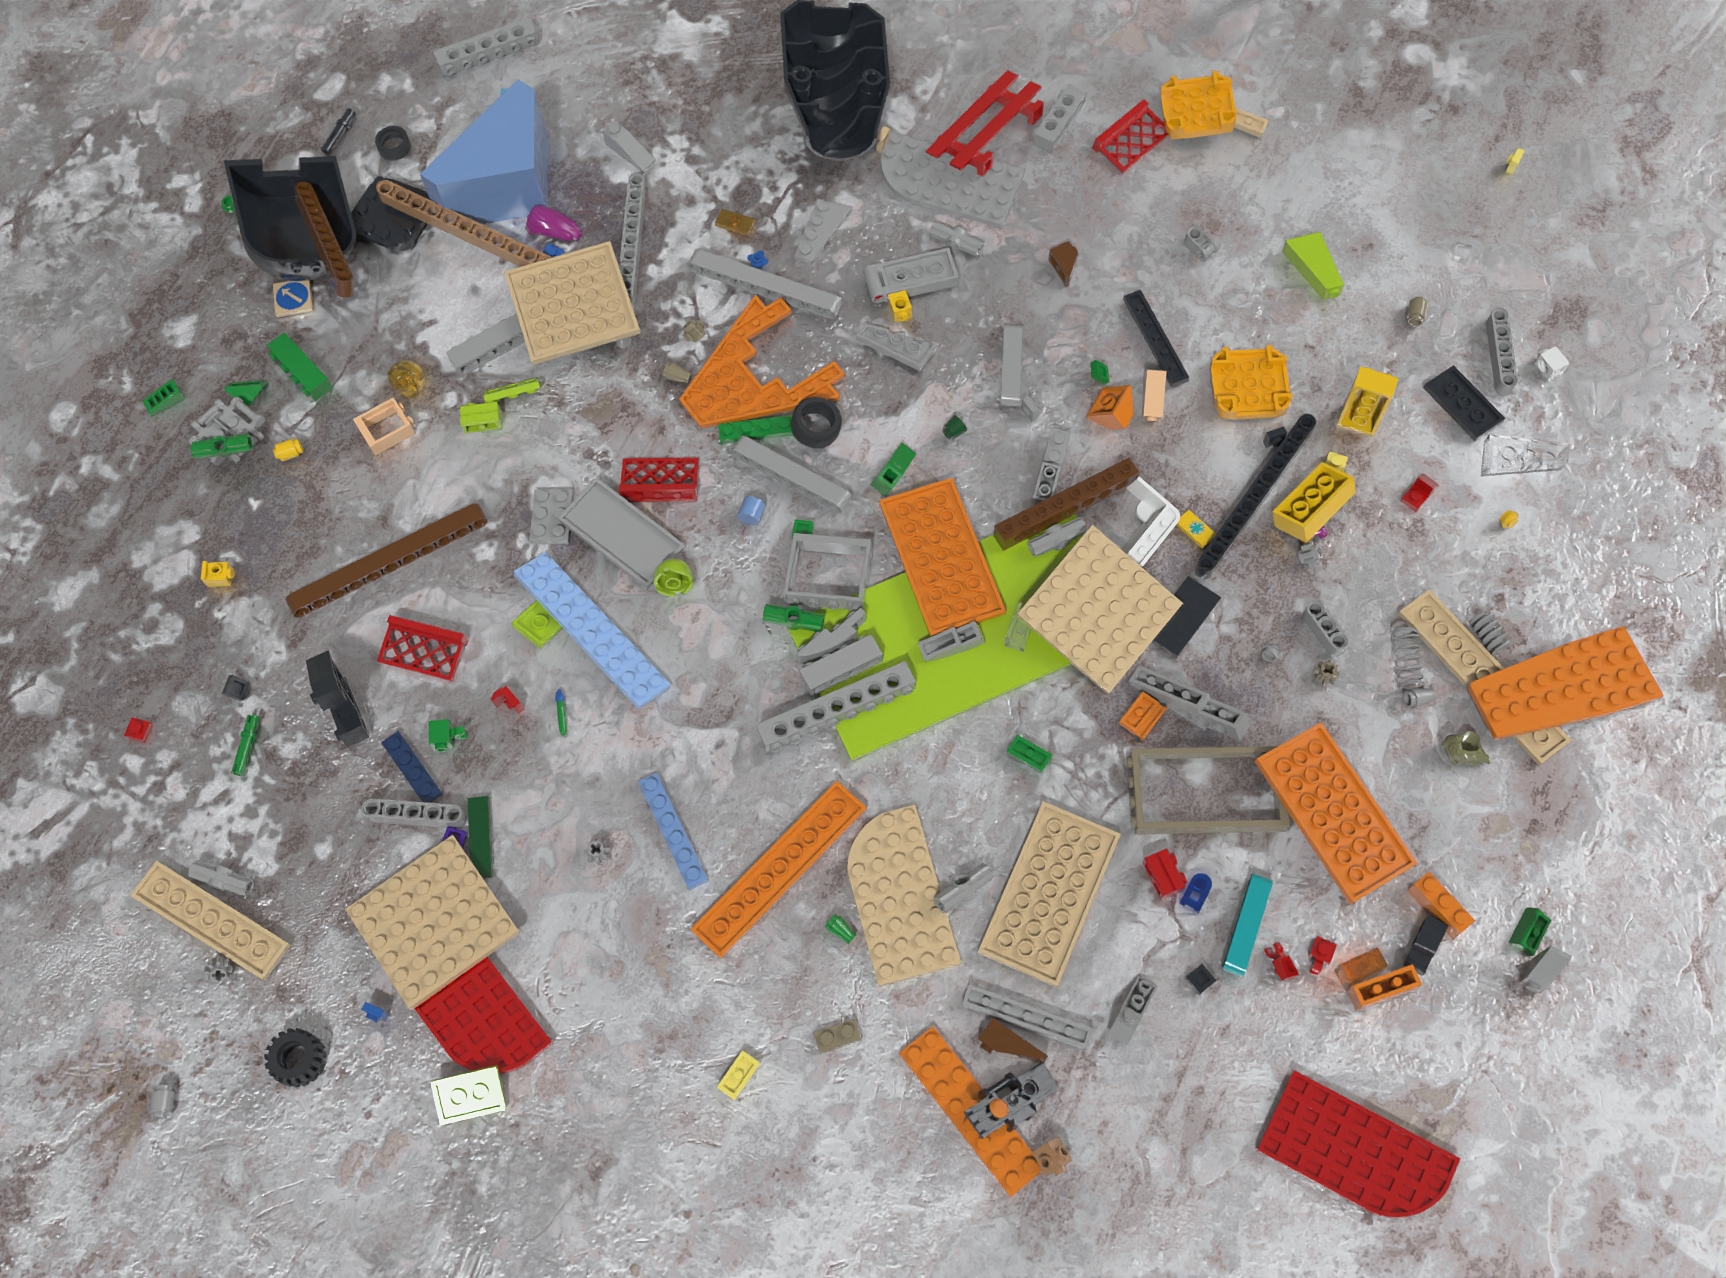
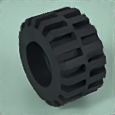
M292 1028L287 1029V1033L279 1032L278 1038L273 1037L271 1039L272 1045H267L266 1050L269 1051L268 1054H264V1059L268 1061L265 1063V1068L269 1070L268 1074L276 1081L289 1087L309 1085V1080L314 1082L317 1079L315 1077L316 1074L321 1075L323 1072L321 1066L326 1065V1061L323 1060V1057H327L326 1051L323 1050L325 1048L324 1044L320 1042L318 1037L301 1028H296V1030ZM303 1046L305 1049L303 1062L297 1068L288 1070L286 1065L288 1054L294 1048Z

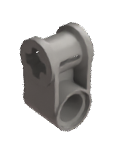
M1199 226L1189 227L1184 245L1200 261L1204 262L1208 259L1209 255L1219 250V246Z

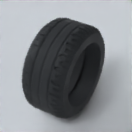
M811 397L802 400L795 407L791 418V431L795 439L800 444L814 449H821L831 445L837 439L842 425V417L837 406L830 402V400L828 401V399L822 397ZM807 414H819L829 421L831 428L824 432H814L804 426L801 418Z

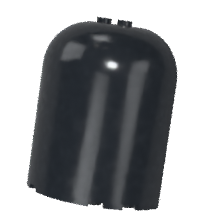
M336 156L299 157L298 170L263 171L262 159L224 160V167L243 246L250 259L261 270L271 276L288 281H310L328 275L296 203L295 185L300 182L312 185L345 259H348L355 245L356 230Z

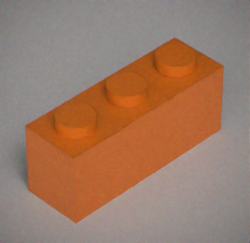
M1430 872L1425 874L1408 890L1430 916L1449 925L1446 933L1453 940L1476 921Z
M1412 964L1353 985L1347 990V993L1357 1012L1415 991L1422 983Z

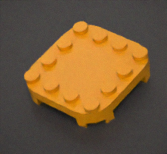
M1212 71V76L1177 80V75L1171 76L1170 80L1161 86L1164 126L1171 139L1218 135L1233 131L1236 124L1237 108H1235L1230 77L1227 78L1219 74V71Z
M1266 345L1265 349L1229 350V346L1221 348V351L1214 355L1210 364L1213 401L1219 417L1238 420L1284 416L1292 401L1286 367V355H1282L1278 350L1273 349L1272 345Z

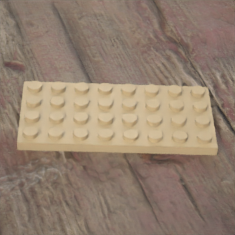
M1043 801L979 947L978 954L1057 988L1121 834Z

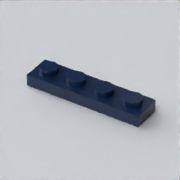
M399 731L381 742L422 802L431 803L443 795Z

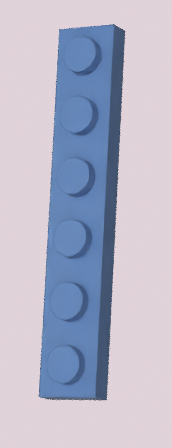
M652 774L638 781L689 891L707 883L706 875L658 774Z

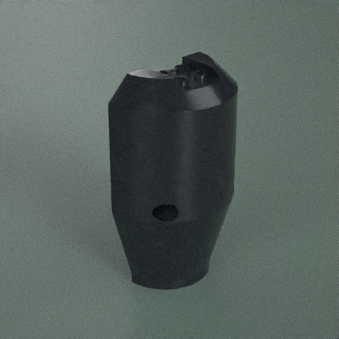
M796 0L780 12L783 76L786 94L804 132L806 144L814 154L829 160L842 161L860 157L869 152L877 142V131L890 87L885 18L866 3L849 2L848 8L815 6L814 1Z

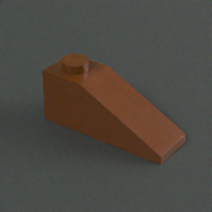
M994 1018L989 1022L977 1042L980 1045L979 1048L988 1055L992 1053L995 1056L1045 1063L1048 1055Z

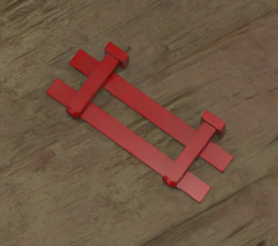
M1007 70L942 135L938 136L936 141L926 150V153L938 159L946 152L954 156L949 162L950 166L962 171L969 164L977 168V174L983 177L993 167L994 153L987 150L985 154H982L980 151L1018 113L1028 117L1027 123L1034 125L1043 116L1044 102L1039 99L1035 103L1031 102L1042 89V86L1030 81L1016 95L1007 89L1019 78V75ZM994 102L1005 106L967 145L957 141Z

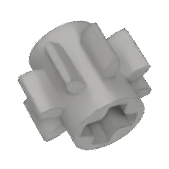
M1309 541L1303 543L1301 549L1298 550V556L1303 564L1308 563V566L1311 567L1318 565V562L1321 561L1320 559L1323 558V551L1319 544L1313 545V542Z
M595 838V841L587 842L588 849L584 850L585 855H590L587 859L589 863L594 860L597 865H600L601 861H608L606 856L607 853H611V850L608 847L605 848L607 846L606 840L599 842ZM596 849H597L598 851L601 850V852H600L599 854H598L597 852L594 853V851H595Z
M217 956L212 960L208 959V966L205 967L204 974H209L208 981L220 984L225 979L229 980V974L233 972V965H229V958L225 959Z

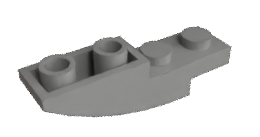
M1052 428L1033 499L1044 501L1054 496L1071 432Z
M859 608L856 612L852 611L842 624L836 625L832 633L826 628L822 632H817L807 645L804 644L798 649L796 654L797 662L799 664L820 660L825 654H832L838 651L843 645L849 646L857 639L856 629L866 621V613Z

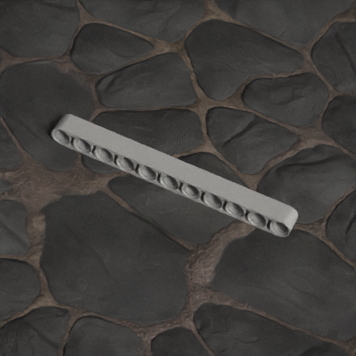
M638 172L632 173L628 178L619 264L634 314L646 201L644 176ZM632 336L617 340L615 343L619 348H627L632 343Z

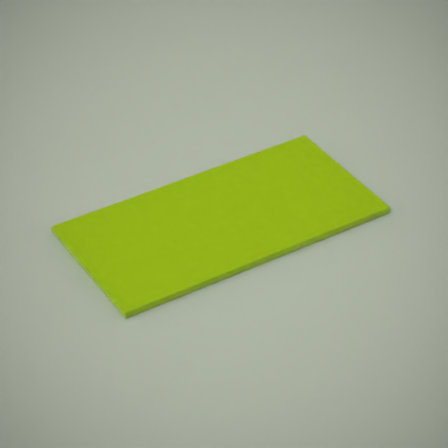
M1075 514L1058 524L1064 525L1076 519L1077 516ZM1048 529L1005 551L1001 549L993 535L978 541L1006 609V614L977 623L986 643L936 660L925 662L918 643L930 638L906 573L867 588L863 611L866 613V621L856 629L857 639L862 636L872 635L883 654V662L820 692L819 696L827 695L906 661L916 681V685L911 694L906 696L900 695L888 704H879L872 711H863L858 713L855 718L850 720L844 719L834 726L851 762L1072 665L1071 662L1024 623L1016 614L1082 536L1070 541L1063 549L1057 551L1053 549L1036 558L1029 551L1028 541L1045 534ZM858 593L851 595V597H858ZM823 607L812 613L825 615L823 630L826 628L832 633L833 628L846 621L847 616L852 611L847 609L832 610ZM788 629L797 650L802 645H807L817 633L804 629ZM890 682L888 684V686L890 687H896L898 685L896 682ZM872 690L869 693L871 695H877L879 694V691ZM859 698L851 700L852 703H859L861 701ZM834 706L832 708V710L834 711H840L842 709L841 706Z

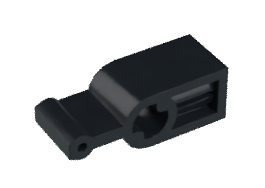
M1428 915L1423 920L1403 966L1406 967L1413 964L1416 972L1424 976L1449 925Z

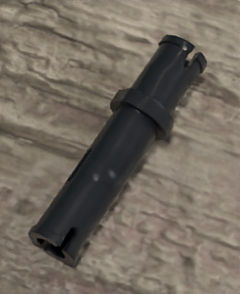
M347 108L341 119L337 120L336 127L320 148L324 154L330 156L345 131L350 129L349 125L357 116L354 110Z

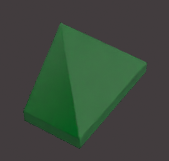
M267 380L233 382L224 388L234 398L239 397L242 399L243 403L248 407L266 386Z

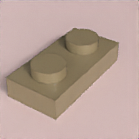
M855 1018L813 1032L820 1055L861 1041Z

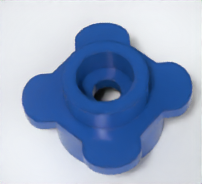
M762 250L749 254L747 257L754 268L762 269L768 264V259L765 258Z

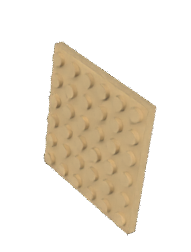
M610 241L504 271L532 365L641 333Z
M1091 525L1016 616L1100 689L1109 694L1183 603L1094 525Z
M453 835L345 909L410 1010L416 1008L520 933Z

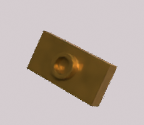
M721 209L715 221V226L745 236H749L755 224L754 218Z

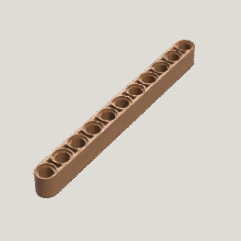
M382 180L376 186L380 200L383 203L519 267L552 258L457 212L445 209L440 204L388 180Z

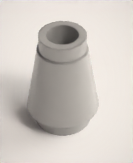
M1409 688L1403 693L1404 704L1411 708L1419 707L1436 699V693L1433 688Z

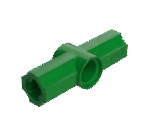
M249 434L231 437L216 436L209 440L192 442L190 449L194 459L216 456L229 457L232 454L251 452L253 441ZM224 444L223 449L219 450L220 446Z
M766 604L762 621L786 626L790 630L804 629L821 632L824 626L825 615L802 611L796 606L786 608ZM792 616L798 617L797 620H789Z

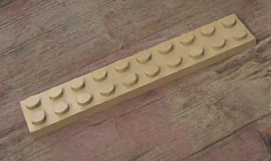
M1430 589L1399 611L1398 615L1409 627L1418 629V635L1422 641L1466 688H1468L1471 682L1504 669ZM1559 726L1512 736L1538 766L1572 741Z

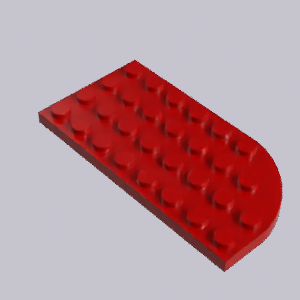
M488 957L414 1008L449 1057L470 1071L497 1065L499 1074L513 1072L526 1066L553 1044Z
M1295 1070L1292 1071L1256 1149L1260 1154L1363 1210L1386 1218L1409 1217L1434 1206L1447 1192L1461 1158Z

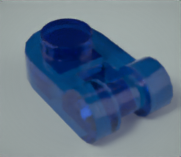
M1203 873L1194 875L1179 904L1184 907L1187 905L1199 914L1212 887L1210 877ZM1192 893L1199 896L1198 901L1190 898Z

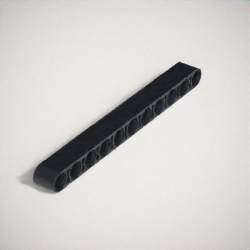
M1303 414L1297 420L1200 556L1195 568L1197 577L1208 579L1215 572L1311 436L1316 425V419L1313 415ZM1222 537H1228L1230 540H1225ZM1212 551H1217L1219 554L1216 555ZM1202 565L1209 567V569L1202 568Z

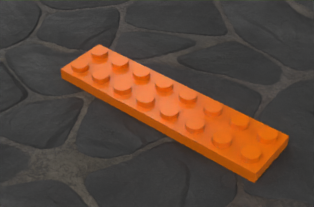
M934 1026L899 1052L900 1057L1010 1198L1042 1172L1031 1149L1016 1130L1010 1133L1007 1131L1008 1123L985 1138H980L964 1112L982 1101L979 1097V1091L983 1088Z

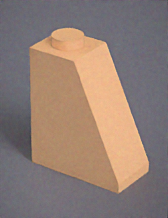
M1147 370L1143 375L1142 418H1146V421L1158 422V419L1163 417L1166 371Z

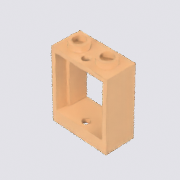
M394 398L353 419L375 456L415 434L412 429L415 426L410 416L405 417L403 413L406 410L401 402L397 404ZM397 413L404 426L375 441L368 428Z

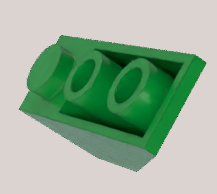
M901 442L870 485L886 496L902 477L916 453Z

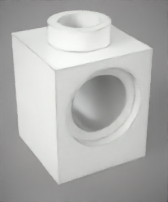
M1556 346L1549 350L1547 348L1541 351L1535 362L1536 367L1548 381L1563 374L1570 364Z

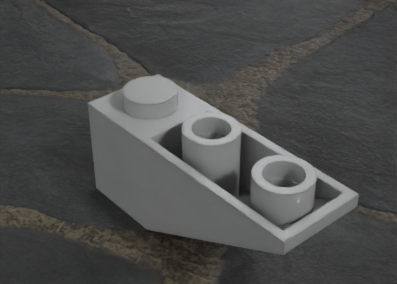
M1140 976L1137 977L1108 1033L1109 1036L1128 1045L1157 985Z

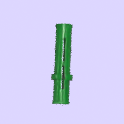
M247 715L244 730L240 733L241 740L231 770L233 775L244 776L252 744L257 738V727L261 719L256 715Z

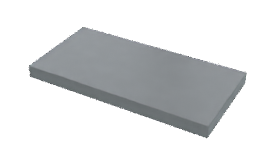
M597 477L558 517L560 523L647 590L653 584L656 567L664 560L676 559L685 549V545Z

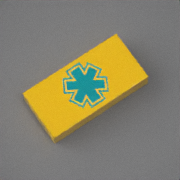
M1190 510L1185 512L1176 524L1202 550L1210 544L1216 535Z

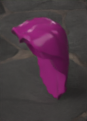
M541 205L533 206L525 222V229L530 235H542L547 238L555 237L564 241L579 240V237L582 236V230L574 220L557 210Z

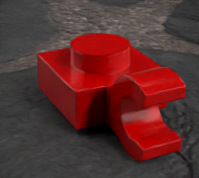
M1319 936L1315 937L1308 955L1309 958L1314 959L1309 971L1310 974L1318 976L1321 973L1323 964L1330 965L1337 944Z
M1280 942L1273 944L1275 953L1271 947L1264 949L1265 954L1269 958L1274 959L1272 963L1281 981L1293 979L1299 975L1290 956L1285 955Z

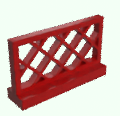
M1145 99L1098 136L1092 146L1096 153L1100 151L1122 174L1169 136L1164 122L1148 108L1149 103ZM1147 114L1152 119V123L1143 122V117ZM1131 126H1140V133L1131 132ZM1143 127H1152V134L1143 133ZM1155 128H1161L1165 133L1163 135L1155 134ZM1127 136L1128 143L1118 142V137ZM1131 137H1140V144L1131 143ZM1143 138H1152V144H1143ZM1107 146H1115V153H1109L1105 148ZM1118 147H1127L1128 154L1119 153ZM1131 148H1140V154H1131ZM1119 158L1128 159V164L1123 166L1119 163Z
M699 457L623 458L621 482L618 488L619 495L628 502L697 501ZM649 464L656 466L652 471H648L645 467ZM668 464L676 466L671 471L664 468ZM687 464H694V467L689 471L683 468ZM627 465H636L637 468L630 472L627 469ZM642 470L646 475L639 479L635 475ZM661 470L665 475L658 479L654 475ZM680 470L684 475L677 479L673 474ZM669 477L674 481L672 484L663 483ZM688 477L693 480V484H683L682 482ZM631 478L636 481L634 484H625ZM649 478L655 481L653 484H645L644 482Z
M389 615L387 620L389 625L377 662L453 682L464 645L467 646L469 638L463 633ZM393 630L399 631L403 637L394 643L391 639ZM418 636L421 643L411 647L408 639ZM433 640L437 641L440 647L430 652L426 644ZM405 641L409 650L399 655L396 646ZM451 645L458 646L456 654L449 657L445 649ZM424 646L427 655L418 659L414 651ZM393 648L396 657L391 660H385L386 652ZM442 651L446 659L436 664L433 655ZM411 653L415 662L405 665L402 658ZM430 658L434 666L424 670L420 663ZM449 663L451 667L449 675L441 674L439 667Z

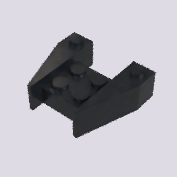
M329 650L307 659L306 665L313 692L310 694L314 705L319 704L323 711L330 708L337 728L334 733L338 741H343L345 746L349 747L369 738L366 725L346 677L342 676L335 665Z

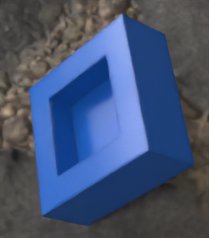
M549 243L542 252L552 258L565 254L564 249Z
M367 1002L361 1008L362 1011L367 1013L365 1017L376 1023L378 1020L386 1022L389 1017L387 1012Z

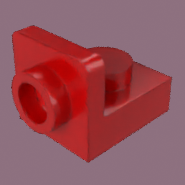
M507 686L496 690L490 698L495 707L504 703L510 711L514 709L517 714L525 710L521 702Z

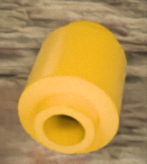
M291 438L277 443L273 449L276 459H280L282 462L304 453L298 438Z

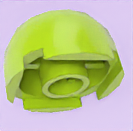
M667 559L656 567L653 583L656 586V590L664 596L676 597L675 593L682 592L684 595L693 586L692 571L686 562L680 559Z

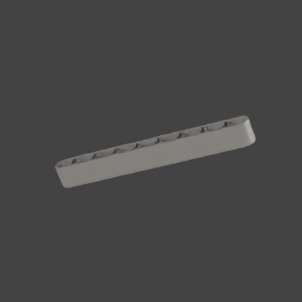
M700 249L694 250L687 264V268L695 274L775 301L782 298L787 305L828 319L836 318L843 303L842 299L837 295Z

